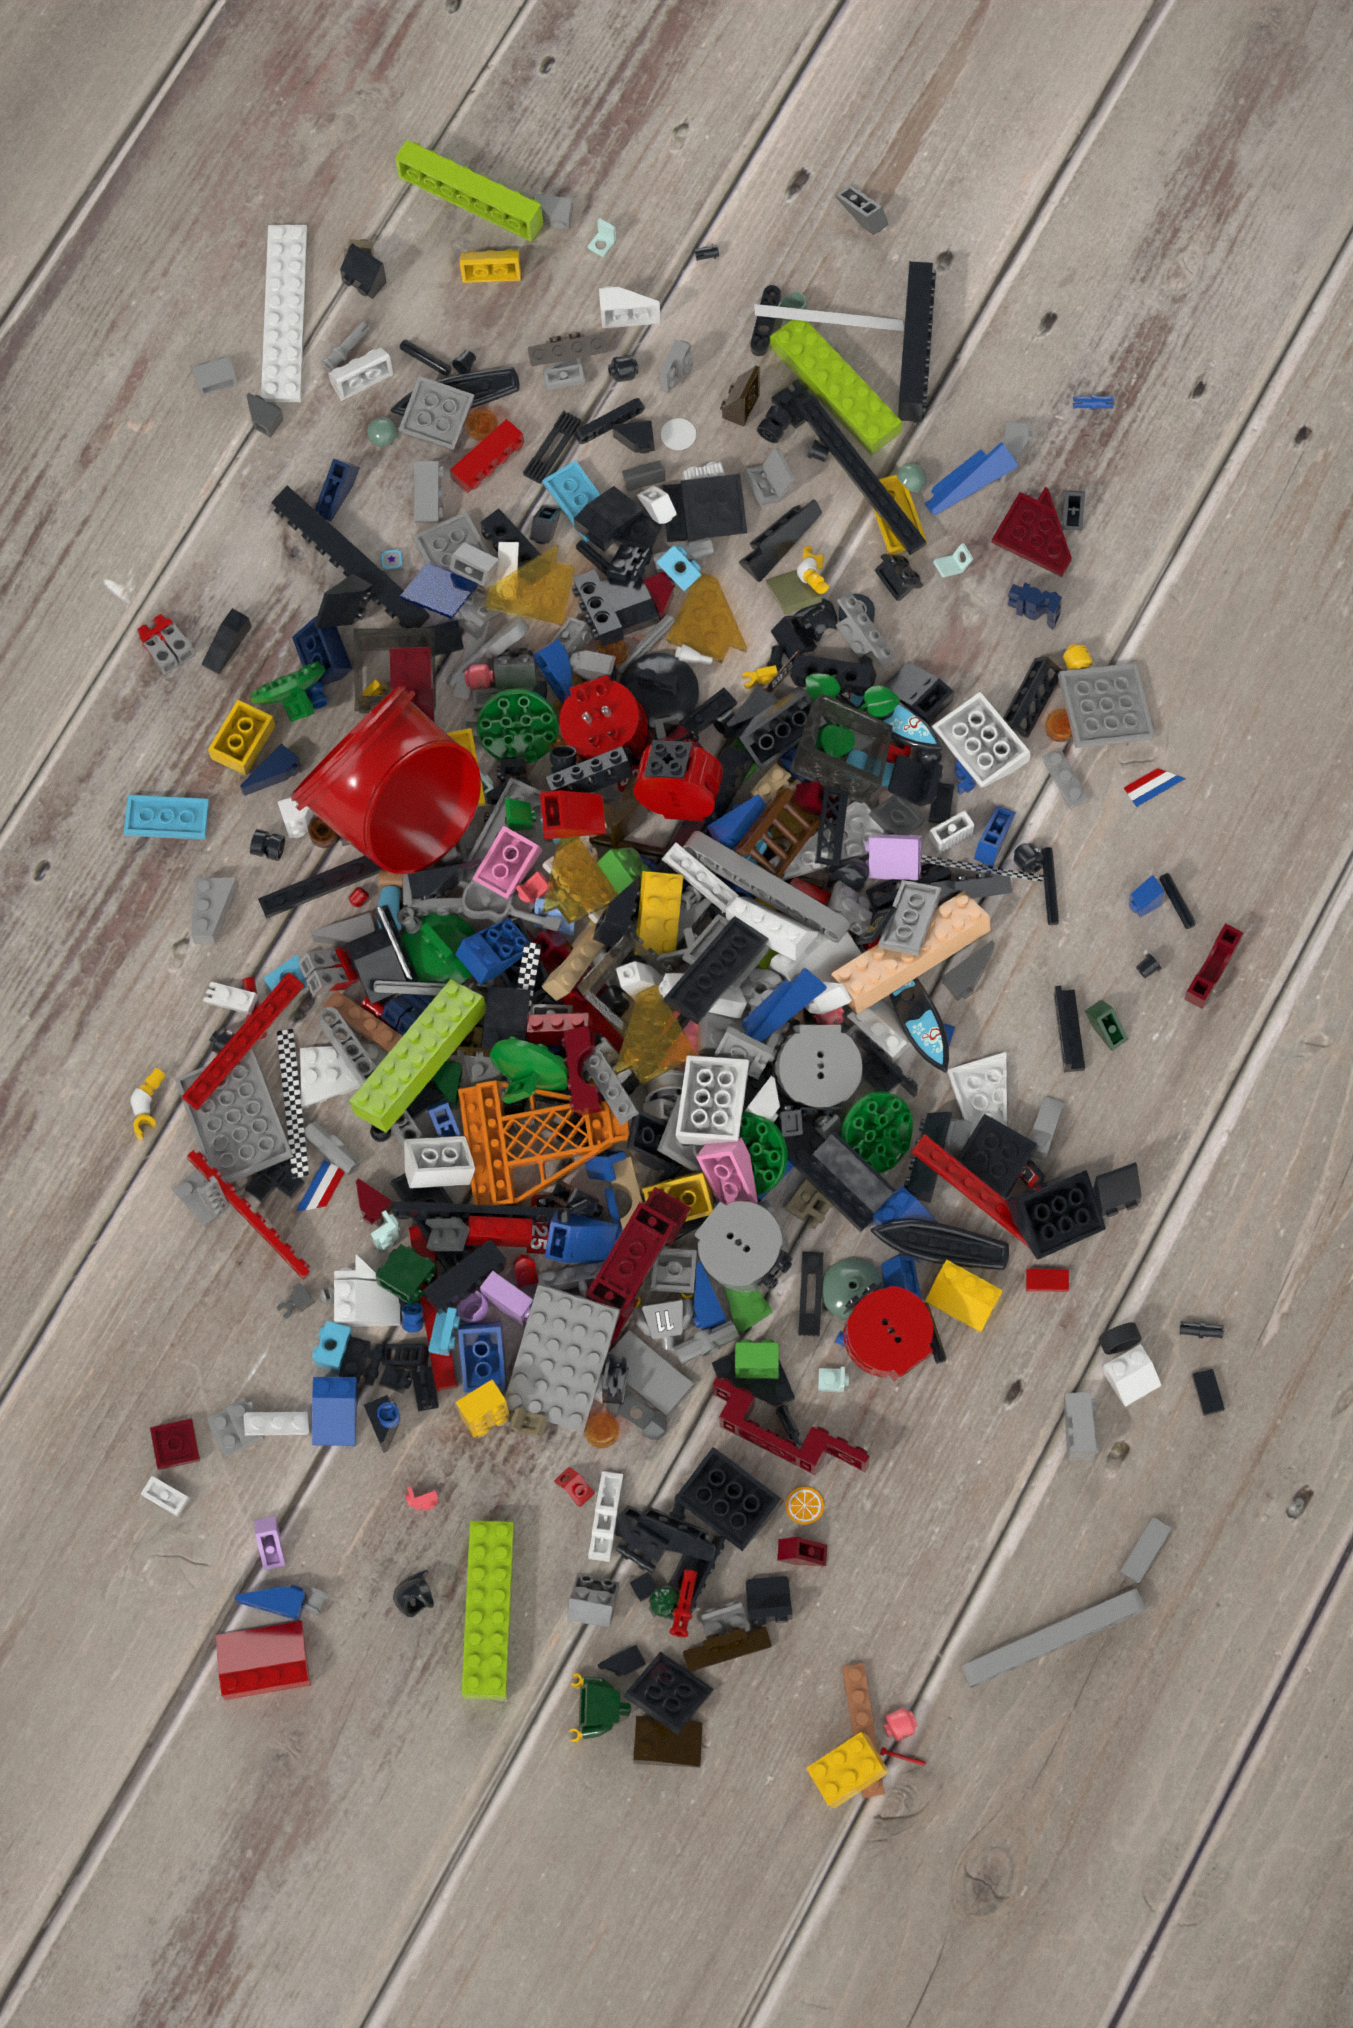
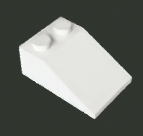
M606 286L599 288L602 328L661 324L659 301L620 287Z
M357 1279L334 1280V1322L348 1327L400 1326V1303L398 1297L380 1287L377 1281Z

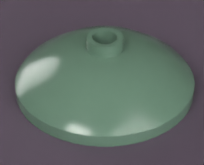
M841 1260L832 1265L822 1279L823 1303L834 1316L847 1320L854 1310L853 1308L845 1315L843 1314L847 1302L856 1295L859 1298L863 1296L864 1289L872 1283L878 1285L882 1282L883 1284L879 1289H884L883 1279L878 1270L864 1260ZM855 1283L857 1287L855 1289H851L849 1287V1284Z

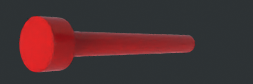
M882 1747L880 1751L881 1756L886 1754L922 1766L926 1764L924 1761L888 1751L886 1747Z

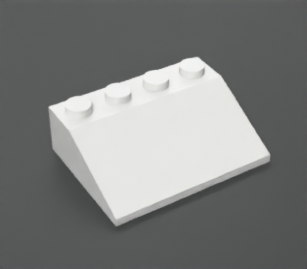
M981 692L932 726L935 733L981 788L1015 772L1030 761V751Z
M848 932L845 933L838 943L832 942L818 933L817 937L796 961L779 953L772 958L768 970L777 973L783 981L787 980L792 983L801 970L807 968L820 981L832 983L831 973L862 953Z
M687 1056L675 1135L681 1144L706 1145L739 1141L749 1060Z

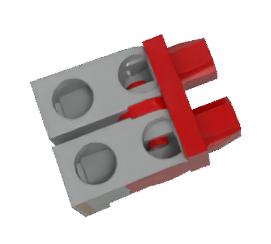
M159 614L153 619L156 625L150 630L147 625H142L137 631L142 646L164 676L178 667L177 661L181 665L195 656L193 646L173 624L170 618L166 619L162 614Z
M342 948L307 952L298 961L304 978H308L306 982L312 996H319L322 992L347 990L351 984L359 981L355 971L350 967L351 962L346 952Z

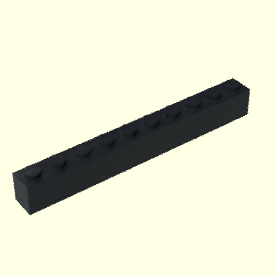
M288 485L271 502L275 507L273 511L280 518L285 516L289 520L287 524L295 531L299 529L303 532L301 536L308 543L313 541L317 545L315 549L322 556L327 554L330 557L328 561L336 568L340 566L344 570L343 574L346 577L354 574L373 584L371 600L378 606L382 604L386 608L384 610L385 613L392 619L394 617L400 620L398 624L406 632L410 629L415 634L430 618L429 613Z
M726 746L719 758V762L723 767V775L713 812L705 817L704 821L684 820L665 854L674 843L679 844L683 848L694 831H699L712 838L707 826L724 816L754 763L746 751ZM662 859L655 870L657 873L678 874ZM683 878L682 889H683L684 884H685V882H686V880H685L684 878ZM640 898L637 901V909L634 915H631L636 924L638 922Z

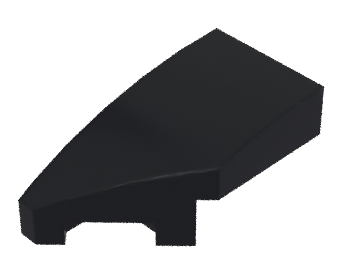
M637 1645L600 1662L597 1666L599 1669L612 1671L620 1677L622 1674L627 1675L643 1668L646 1663Z

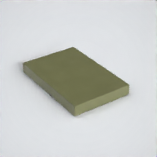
M797 569L766 580L767 587L784 614L822 602L821 595L808 583L800 580L797 575Z

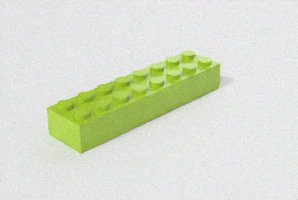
M406 140L395 157L398 178L530 242L534 240L543 226L542 208L537 200L524 197L520 192L512 191L500 182H493L487 176L479 175L467 166L462 167L452 159L440 156L434 150L429 151L417 142Z
M792 319L770 336V348L871 456L902 433V421L808 321Z
M450 979L348 1101L354 1115L387 1133L486 1013V1003L483 996Z
M470 1521L461 1693L463 1699L507 1700L515 1537L513 1522Z

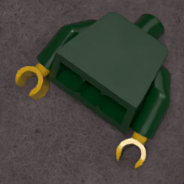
M577 1673L572 1675L573 1678L580 1679L577 1684H570L573 1688L580 1689L579 1728L583 1729L582 1731L570 1729L569 1733L577 1732L578 1734L576 1739H571L570 1741L577 1743L582 1737L584 1739L600 1737L612 1730L614 1724L619 1723L620 1715H630V1703L620 1702V1692L614 1690V1687L605 1679L590 1676L582 1678Z

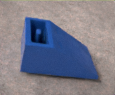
M507 918L464 939L456 952V956L481 985L497 977L520 960L523 956L524 944L529 941L512 920Z
M556 1210L550 1224L545 1258L563 1263H598L606 1261L614 1247L618 1225L576 1214H570V1221L563 1223L561 1219L557 1220L558 1210Z

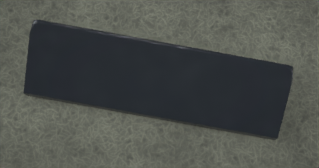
M388 905L376 908L374 911L377 919L393 946L406 981L418 982L417 971Z

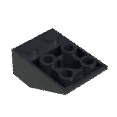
M909 661L883 686L899 696L900 702L913 709L928 724L953 701L954 691L941 679Z
M637 877L607 905L596 923L592 940L616 948L619 941H624L626 932L631 930L633 920H630L631 915H634L637 909L635 899H638L641 891V886H639L640 877Z

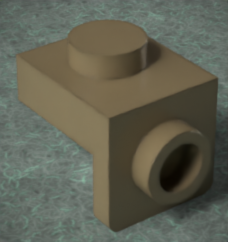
M350 239L348 246H345L344 258L352 243L374 256L373 242L366 239Z
M517 1407L515 1414L512 1416L511 1427L520 1434L542 1438L548 1417L527 1412L523 1408Z

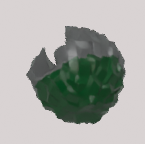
M668 1585L655 1589L648 1601L650 1602L649 1610L652 1616L655 1618L658 1615L659 1617L671 1619V1621L674 1620L672 1614L674 1609L677 1608L680 1592H677L676 1589Z

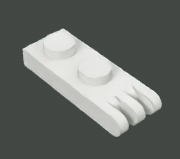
M210 982L209 987L215 990L207 989L206 994L212 997H204L203 1002L251 1015L259 996L254 992Z

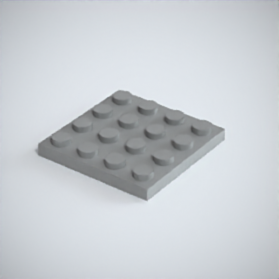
M1137 663L1060 671L1058 673L1075 748L1153 740L1155 735Z

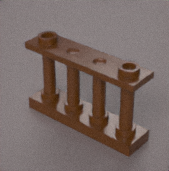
M789 788L779 790L733 850L740 856L751 855L767 872L781 880L785 876V870L809 838L818 832L820 819L808 821L790 803V798L794 793ZM785 809L804 828L798 837L779 819L778 814L781 810ZM773 824L792 842L787 851L767 834V829L770 825ZM762 839L781 858L775 867L756 850L755 845L759 840Z

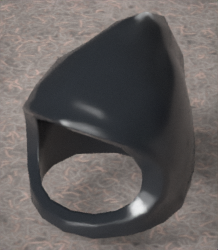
M825 598L820 603L800 609L794 615L795 618L801 617L806 630L815 642L821 640L825 630L829 628L837 629V614L834 605Z
M858 859L844 861L830 875L827 887H832L840 880L856 892H861L869 876L867 864Z
M428 1570L409 1576L394 1590L393 1601L395 1606L407 1617H414L426 1607H434L430 1588L424 1579L429 1573ZM410 1599H415V1606L411 1605Z

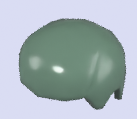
M793 292L791 297L784 296L778 307L807 310V298L802 293ZM782 318L784 321L790 322L792 320Z
M385 417L374 419L367 428L368 439L373 445L378 447L391 445L399 435L398 427L391 419Z
M915 463L904 464L897 474L899 481L907 489L915 493H919L927 482L925 471Z

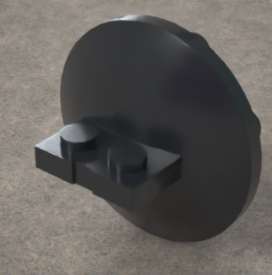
M666 653L644 655L629 664L619 681L643 707L648 719V729H654V720L678 715L679 721H681L694 711L698 702L699 685L694 671L685 661H680L674 655Z

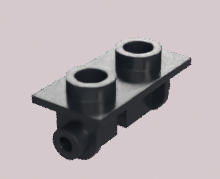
M425 1365L417 1366V1369L411 1370L418 1412L439 1408L432 1367L425 1368Z

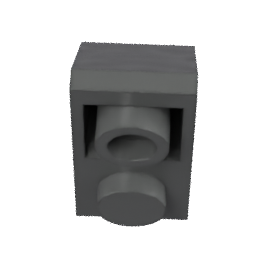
M248 392L246 397L254 429L271 438L283 421L281 409L275 404H268L261 396H254Z
M821 1113L813 1119L812 1122L814 1124L812 1125L814 1129L825 1140L834 1131L841 1137L843 1125L836 1114Z

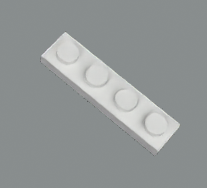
M674 843L662 858L665 863L678 874L683 875L685 880L724 913L739 896L677 843Z

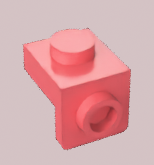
M537 871L523 885L518 884L515 888L518 890V896L523 902L535 904L537 898L541 899L553 887L543 874Z
M411 1486L407 1487L408 1494H405L408 1506H413L415 1512L421 1509L424 1511L431 1510L436 1507V1504L440 1503L436 1491L415 1497Z

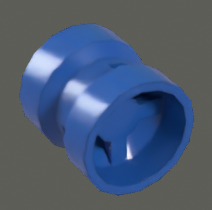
M316 682L305 691L313 704V709H320L329 703L327 695L324 694L323 683Z
M414 1303L412 1306L405 1304L402 1307V1328L407 1332L414 1333L420 1331L423 1328V1319L421 1318L423 1316V1307L417 1303Z
M386 1402L378 1408L377 1416L382 1426L394 1428L399 1424L400 1413L395 1404Z

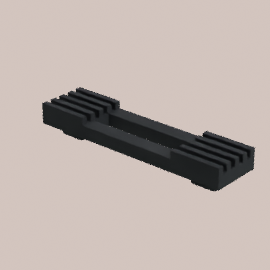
M563 410L553 429L523 471V476L541 484L580 425L581 419ZM559 432L563 433V438L547 462L543 463V461H540Z
M802 1251L798 1336L820 1337L824 1252ZM808 1274H816L814 1314L806 1313Z

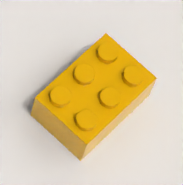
M237 700L208 748L210 758L246 776L276 726L273 716Z
M493 1379L456 1401L459 1415L473 1438L486 1435L490 1431L489 1428L494 1425L500 1426L508 1420L507 1417L510 1416L506 1400Z
M863 1732L858 1733L806 1768L827 1805L832 1808L843 1804L890 1773L868 1735Z

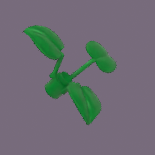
M813 674L805 679L806 691L814 704L826 705L830 699L833 703L836 716L835 725H828L824 728L821 736L824 751L832 762L847 754L854 747L855 736L850 730L851 724L864 708L867 707L868 714L872 717H883L891 713L900 701L899 696L888 688L873 686L864 694V701L866 703L851 716L846 712L839 713L834 696L840 693V685L835 678L826 674Z

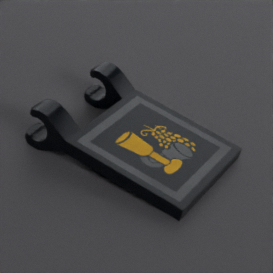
M892 906L880 910L869 909L873 913L869 929L860 936L851 935L858 949L862 944L876 941L897 908Z

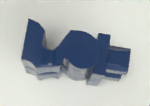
M1026 582L1023 587L1012 584L1008 593V597H1010L1008 606L1017 609L1016 615L1022 617L1024 614L1028 619L1035 621L1043 614H1047V624L1049 628L1054 630L1061 614L1062 596H1059L1056 591L1048 592L1045 590L1041 593L1038 588L1030 587V584Z
M397 995L396 999H391L385 1004L381 1017L392 1027H397V1031L404 1035L433 999L428 995Z

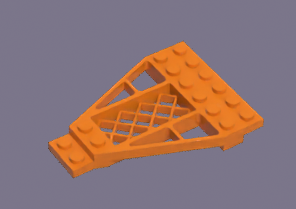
M494 1080L479 1083L473 1087L458 1089L464 1136L466 1137L475 1166L471 1180L474 1205H519L613 1146V1143L628 1141L630 1131L629 1120L621 1125L606 1101H602V1112L582 1115L583 1117L575 1126L568 1121L574 1113V1110H571L570 1104L539 1110L536 1108V1094L569 1101V1098H572L569 1095L536 1089L534 1094L530 1096L531 1111L505 1116L501 1090L507 1088L509 1083ZM568 1112L565 1117L559 1115L560 1113ZM554 1115L562 1119L556 1130L548 1125ZM547 1116L544 1122L539 1119V1117ZM534 1118L542 1123L536 1133L528 1129ZM527 1120L524 1125H522L521 1123L518 1122V1121ZM585 1121L587 1134L580 1129ZM514 1122L522 1127L515 1138L507 1133ZM566 1122L574 1127L567 1138L559 1133ZM545 1127L553 1131L547 1142L539 1137ZM525 1131L533 1135L527 1146L519 1141ZM577 1131L586 1136L579 1146L571 1141ZM557 1135L565 1139L559 1150L551 1146ZM508 1136L513 1139L510 1145L508 1142ZM537 1138L545 1143L538 1154L530 1149ZM517 1142L525 1147L518 1158L510 1153ZM569 1143L577 1148L564 1151ZM548 1147L556 1151L555 1153L543 1155ZM528 1151L536 1155L534 1157L524 1158ZM583 1156L546 1179L545 1164L547 1162ZM539 1164L541 1183L516 1198L513 1170L518 1167Z

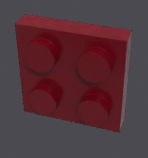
M192 1418L150 1427L158 1470L200 1461Z

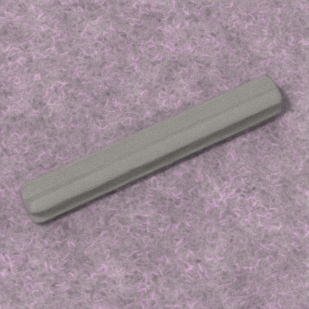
M667 614L616 665L617 672L622 675L629 664L642 657L675 624L676 620L674 617Z
M376 980L374 982V991L378 993L438 995L447 983Z

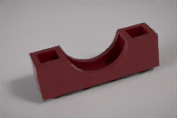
M1226 923L1224 924L1207 959L1187 989L1184 1000L1201 1009L1204 1008L1239 946L1244 932Z
M550 929L541 931L533 941V943L541 945L539 956L543 960L553 962L559 966L573 950L571 944L559 931ZM589 965L571 991L584 1005L598 1000L608 985Z
M589 1026L564 1030L562 1046L567 1054V1058H564V1063L569 1070L567 1086L572 1094V1098H569L571 1110H574L579 1116L602 1112L603 1103L600 1090L594 1085L585 1083L582 1076L585 1060L596 1051L594 1033Z

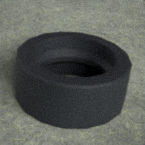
M1130 1322L1104 1332L1098 1339L1104 1353L1111 1355L1133 1347L1142 1340L1136 1324Z

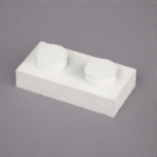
M153 1476L141 1492V1496L177 1517L189 1500V1497Z

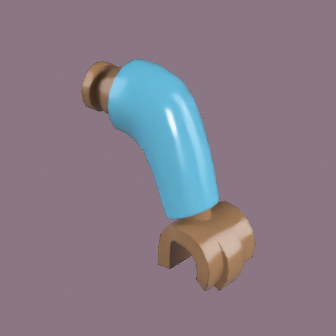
M380 869L379 887L382 890L378 907L388 905L398 930H400L402 924L398 922L397 914L400 911L403 874H394Z

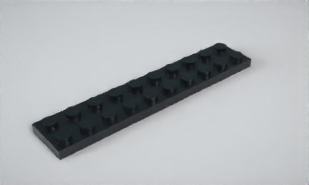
M762 1074L758 1080L749 1075L747 1076L743 1112H745L768 1081ZM777 1090L778 1100H779V1106H780L779 1108H781V1105L791 1104V1103ZM801 1114L803 1135L784 1137L787 1146V1160L861 1233L873 1221V1216L869 1219L867 1216L861 1215L851 1201L849 1202L844 1199L838 1188L831 1186L821 1172H817L812 1168L808 1160L825 1142V1139ZM778 1116L777 1119L774 1121V1124H775V1125L779 1128V1130H780V1126H779V1116Z

